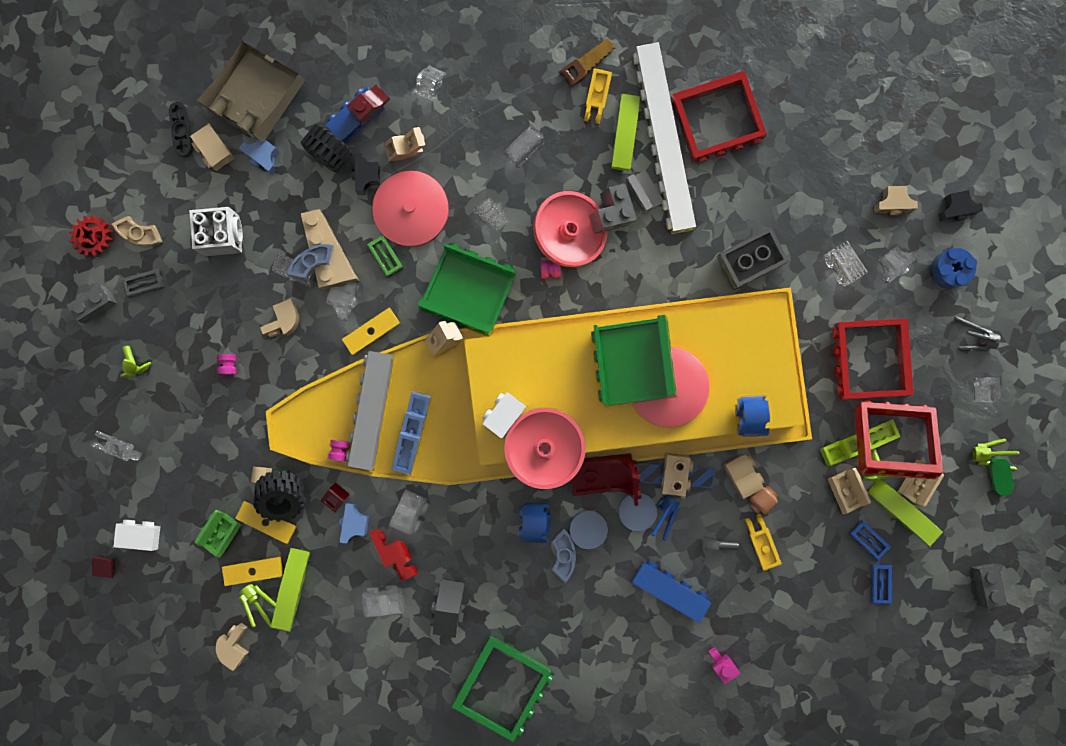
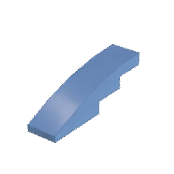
M412 391L402 431L399 435L392 470L411 475L431 396Z

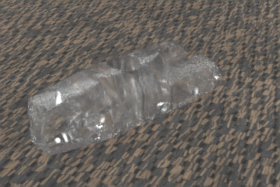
M97 430L95 435L107 440V443L103 446L97 442H92L91 447L125 461H128L129 458L136 461L140 460L142 453L133 450L134 445Z

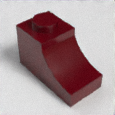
M375 85L367 92L360 93L346 107L358 122L364 126L390 98Z

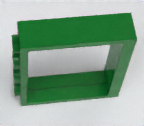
M490 635L455 698L452 708L514 742L516 737L520 738L524 731L522 725L525 720H530L534 712L532 710L534 703L538 704L543 696L541 691L544 685L548 686L553 677L550 675L551 669ZM493 647L543 674L512 731L503 728L463 705Z

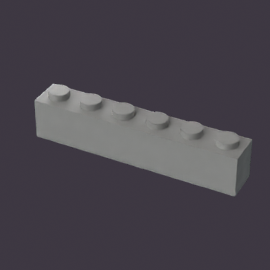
M369 351L368 355L364 357L363 366L366 369L365 374H362L360 378L362 391L358 393L356 404L359 405V408L353 417L355 430L350 434L352 446L351 451L348 450L346 462H349L348 467L374 470L394 361L393 355Z

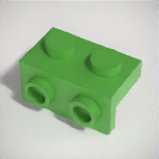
M215 510L202 531L199 532L194 543L204 547L215 557L221 558L241 527V524L227 513Z

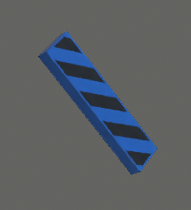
M637 463L641 483H662L664 465ZM693 467L692 472L688 474V480H691L690 486L713 488L714 469Z

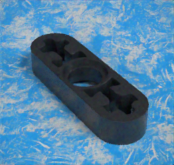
M174 102L169 107L173 148L180 157L186 158L193 152L188 109L183 103ZM178 107L181 110H183L180 112V118L182 120H179L178 115L174 113L175 111H177ZM179 125H184L186 131L181 135L177 134L176 128ZM179 139H183V143L187 147L184 149V152L179 150V148H182V141Z

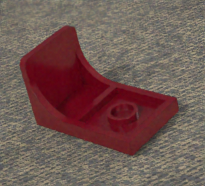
M631 453L584 458L580 470L571 479L573 496L619 491L631 496L634 506H638V499H641V489L638 484L641 483L640 473L638 472L637 461L632 459Z

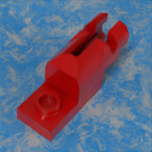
M379 528L369 532L384 567L386 568L393 564L394 567L392 568L399 576L401 582L418 574L415 565H406L412 557L402 540L399 539L386 545L387 538L383 530L379 531Z

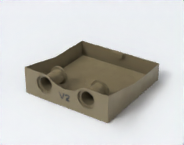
M242 41L223 71L197 101L208 111L263 143L305 79L296 71Z

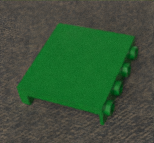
M444 243V251L423 299L420 298L418 308L423 312L449 322H455L456 325L490 337L516 277V271L508 264L500 265L490 257H485L484 259L479 257L474 251L468 250L466 252L461 250L456 244L450 243L448 245Z
M658 315L656 319L602 327L594 325L591 337L592 342L596 343V351L593 354L594 361L598 363L599 370H596L597 382H600L601 390H598V397L604 406L678 397L668 318L666 315Z

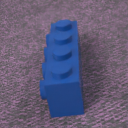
M648 560L645 563L642 561L631 582L700 623L711 605V602L707 600L709 596L701 591L695 593L690 590L692 586L684 581H681V583L675 581V576L666 570L664 573L657 570L658 566Z

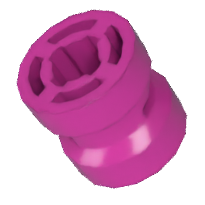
M541 260L542 279H548L549 276L561 278L560 265L553 261L549 263L547 260Z
M217 355V362L219 363L217 375H235L236 368L234 363L236 362V355Z
M330 439L331 451L328 453L327 459L346 462V450L349 448L350 442Z

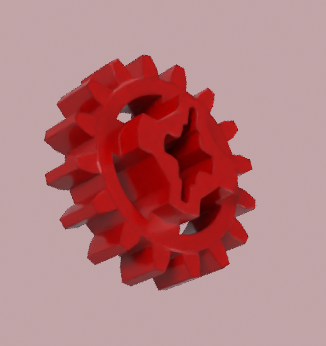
M91 215L90 219L84 216V221L77 219L78 225L72 224L71 226L74 228V231L69 232L73 236V238L69 239V242L75 243L72 248L78 250V253L81 255L85 253L87 257H91V254L98 257V252L104 254V247L110 248L107 242L113 241L109 237L113 232L107 229L110 225L106 222L103 223V219L100 217L97 219L94 215ZM95 224L97 226L89 227L88 225ZM92 245L94 248H85V246Z

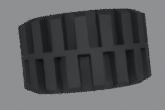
M314 124L300 142L310 155L336 173H339L353 156L347 145L321 125Z
M276 470L273 473L267 472L265 476L259 477L254 490V509H256L257 514H261L262 518H268L269 521L276 520V522H280V520L288 521L289 518L293 519L301 513L304 503L303 482L300 481L298 476L294 477V474L291 472H278Z

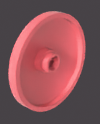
M404 171L392 175L380 185L373 199L372 211L374 221L384 237L400 246L417 247L431 242L442 232L448 219L449 206L443 188L435 179L425 173Z
M574 191L558 192L548 197L539 206L533 221L534 237L542 253L554 263L565 267H579L594 260L602 252L608 231L594 234L589 216L600 209L599 206L589 197Z
M671 347L678 397L632 403L636 411L645 420L662 427H676L690 422L703 410L709 396V379L704 366L688 351Z
M551 408L534 409L520 416L510 427L505 440V457L510 470L521 482L538 489H552L566 484L578 473L585 457V440L580 427L567 414Z

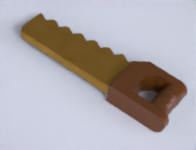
M606 39L581 58L575 59L561 69L559 74L563 75L570 86L573 87L585 78L587 71H591L595 64H599V60H603V57L611 53L615 46L609 39ZM571 68H574L578 74L576 79L569 72Z

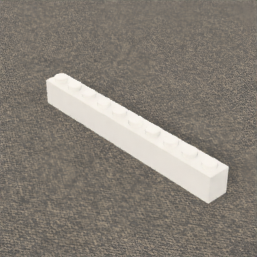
M657 42L636 46L635 53H633L634 65H638L639 71L636 72L638 83L642 85L640 96L646 105L644 116L645 119L649 120L650 126H647L649 138L652 137L653 140L651 151L657 160L655 171L656 174L660 175L661 181L658 182L660 193L663 192L664 195L662 206L668 215L666 226L668 230L671 229V234L692 231L696 228L660 45Z

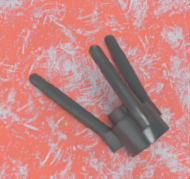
M955 317L956 321L983 332L982 334L971 331L966 332L968 335L980 338L979 342L982 346H960L959 350L989 351L990 348L996 349L999 346V334Z

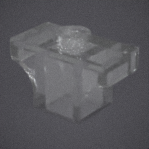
M429 65L418 73L414 93L432 100L437 95L446 73Z
M486 197L474 208V211L495 232L510 220L501 205L489 197Z
M898 246L889 250L878 260L884 269V275L881 278L883 282L888 284L898 275L900 277L905 275L910 270L908 266L919 255L915 251L905 253Z
M349 281L344 287L331 285L325 304L337 310V318L347 321L351 308H355L357 303L355 296L359 287L357 283Z

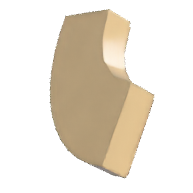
M130 216L112 223L115 231L123 239L135 245L155 246L163 243L155 225L140 226Z

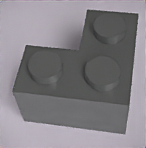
M626 184L612 186L603 191L600 196L604 208L596 210L589 216L594 234L626 227L635 222L637 218Z
M441 579L440 587H436L434 598L437 599V602L432 604L430 626H433V635L456 638L464 583Z

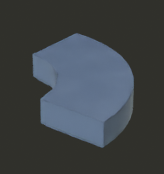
M321 244L305 250L293 260L288 269L287 276L307 280L314 268L321 265H330L334 246Z
M563 529L551 541L557 555L551 570L566 583L575 567L576 551L571 536Z

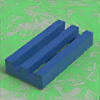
M861 520L854 527V530L849 532V535L876 561H879L891 548L864 520ZM864 527L885 548L882 550L861 528ZM857 532L879 552L878 555L856 535Z
M871 564L872 604H892V565ZM877 569H879V593H878V600H877ZM884 569H886V600H883Z

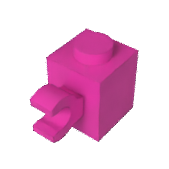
M715 647L708 651L715 661L710 665L724 685L741 674L727 654L721 656Z

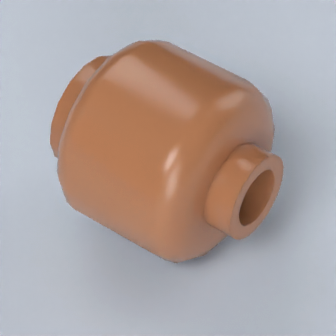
M766 486L749 497V501L752 503L749 507L757 514L761 512L766 515L777 505L778 495L770 487Z

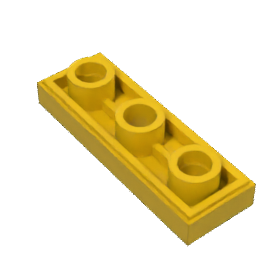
M389 307L344 337L342 341L350 353L355 355L401 323ZM373 328L375 330L374 334L369 335V330Z
M247 501L243 502L235 518L286 544L289 543L297 527L284 520H280V522L272 520L266 526L264 520L268 518H262L261 514H257L254 505Z
M281 557L222 567L225 586L283 576ZM251 568L256 570L255 574L251 573Z

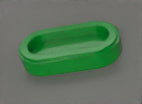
M1001 457L992 459L989 464V472L993 490L1002 496L1009 495L1014 489L1010 463Z

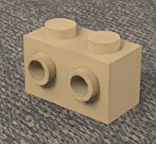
M665 453L661 483L662 494L686 496V491H690L691 480H688V474L693 470V461H690L689 455Z

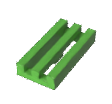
M384 235L367 244L387 278L403 268ZM380 241L384 242L385 246L387 247L388 251L390 252V254L392 255L393 259L397 264L396 267H394L384 249L380 245ZM375 244L377 245L378 249L385 258L391 270L388 271L384 266L380 257L373 248Z

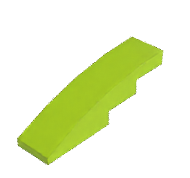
M621 95L611 169L630 171L640 96Z
M893 419L869 428L871 450L900 437ZM856 434L820 449L827 467L858 455Z
M883 480L876 481L868 489V495L894 519H897L910 532L919 537L927 546H931L943 533L924 514Z
M294 548L290 549L277 597V606L275 607L271 628L286 632L291 631L301 597L300 592L305 579L310 552Z

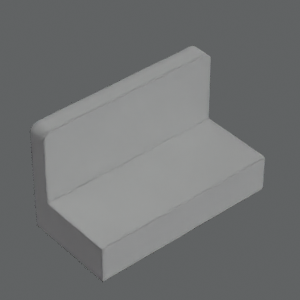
M645 170L637 175L632 174L627 177L626 183L644 214L662 204L663 199Z

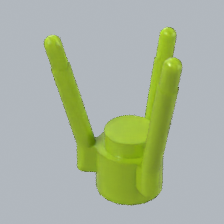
M1006 439L977 444V447H973L972 455L974 462H978V465L989 466L990 461L988 460H991L992 456L1019 455V452H992L990 448H987L1006 442ZM1011 466V470H1013V471H1016V470H1017L1016 467H1012V466Z
M250 584L239 592L241 595L239 599L243 603L251 626L254 628L255 623L247 603L249 605L254 604L271 628L272 623L257 602L259 600L258 595L274 607L277 604L263 593L257 585L253 586V584Z

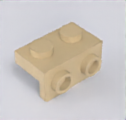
M918 459L915 462V464H925L923 461ZM941 474L935 480L906 478L898 493L912 503L926 507L944 474Z
M856 468L844 470L828 478L842 514H847L861 506L871 504Z

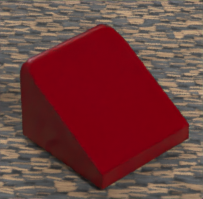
M334 483L320 501L336 512L350 494L340 485Z
M98 556L92 557V576L113 578L115 559Z

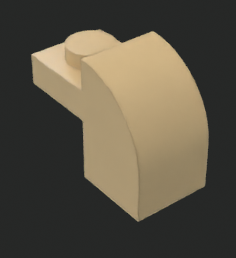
M420 127L411 129L403 136L391 137L383 145L388 161L391 162L423 152L422 148L425 146Z
M289 299L273 305L278 320L260 327L263 335L274 337L279 335L282 330L284 335L289 336L296 330L299 324V313L295 302Z
M243 623L237 626L233 625L227 633L229 637L224 634L218 638L216 643L218 659L232 671L240 666L249 653L237 644L248 628Z

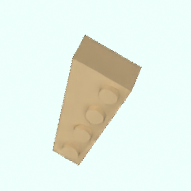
M317 209L301 213L309 248L321 244L334 246L330 265H321L314 268L319 288L327 290L359 282L322 211Z

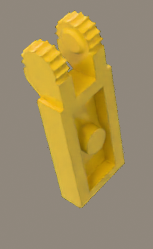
M594 68L586 102L587 108L584 121L588 122L590 119L591 108H596L598 113L595 121L596 124H600L612 72Z
M757 514L756 520L761 530L755 532L752 521L749 518L745 519V523L761 568L765 571L782 563L769 529L766 527L761 514Z

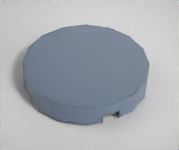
M641 493V499H638V506H634L633 499L628 495L621 502L619 517L628 529L644 531L655 523L657 506L650 496Z
M583 511L573 518L569 531L576 545L584 549H594L603 544L607 538L608 527L604 518L597 512Z

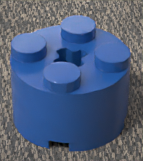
M951 248L939 254L931 264L933 279L936 284L946 289L965 285L975 276L977 260L965 249Z
M748 396L737 399L735 415L736 417L739 416V424H737L738 436L758 437L769 435L770 428H766V424L770 422L768 401L765 400L766 396Z
M525 503L524 507H520L519 514L520 519H523V526L519 527V538H523L524 542H549V539H545L546 534H550L551 515L546 510V507L550 508L549 504Z

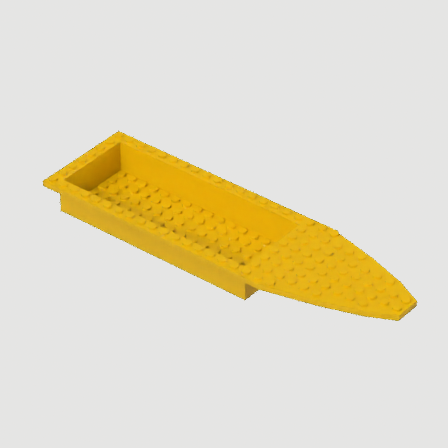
M791 287L496 324L490 337L467 328L458 329L463 337L459 344L435 357L432 356L425 342L429 334L382 351L380 353L393 355L394 361L374 470L348 467L349 462L327 459L328 453L331 451L330 439L350 442V434L355 430L353 417L359 408L356 401L358 393L362 391L360 378L362 374H365L364 359L300 388L266 411L269 447L272 451L309 464L368 476L444 485L516 477L510 470L505 457L504 448L507 433L501 439L483 425L484 420L482 419L489 409L493 411L497 404L494 402L501 393L505 395L506 392L526 406L520 416L539 408L556 409L570 416L583 433L585 440L584 458L631 453L633 460L645 461L665 458V453L692 455L812 439ZM658 315H666L668 318L671 347L683 349L694 355L704 366L708 375L709 396L703 410L686 424L676 427H662L645 420L636 411L632 403L604 406L598 397V390H601L600 382H597L596 370H599L598 363L594 361L593 354L596 351V343L592 342L591 337L594 325L602 327L656 319ZM413 391L429 395L431 399L410 475L392 470L405 413L407 412L410 396ZM748 396H766L765 400L768 401L770 422L766 424V428H770L768 436H738L737 424H739V416L736 417L735 415L737 399ZM352 443L349 444V448L346 450V454L348 450L351 451Z

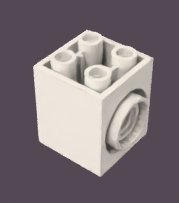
M229 207L189 210L193 250L203 256L242 253V224L236 212Z

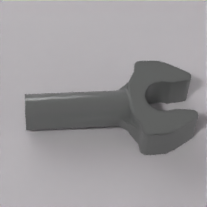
M703 539L702 547L738 550L739 543Z

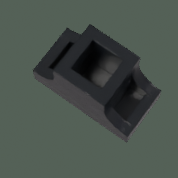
M354 153L355 169H352V180H355V191L358 195H366V191L370 186L380 185V166L378 162L366 161L362 153Z
M967 190L944 197L945 209L938 216L940 221L956 218V221L968 219L969 215L978 214L983 211L982 203H976L971 199L970 192Z

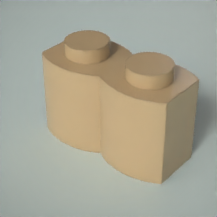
M742 454L723 464L741 499H745L764 488L762 485L764 480L760 473L756 474L753 468L755 463L751 456Z

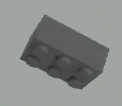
M771 227L719 253L717 256L734 290L789 262Z

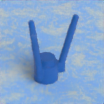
M668 495L665 499L661 498L656 504L657 509L662 506L660 510L664 513L651 534L655 536L667 515H671L663 540H666L675 515L679 510L677 507L680 504Z

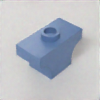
M258 140L253 144L242 143L239 149L251 158L249 160L251 164L257 168L261 166L272 175L276 172L277 168L274 166V159L279 153L276 147L266 140L263 143Z
M346 503L344 516L340 517L339 528H342L341 543H349L354 535H367L370 516L360 514L356 509V504Z

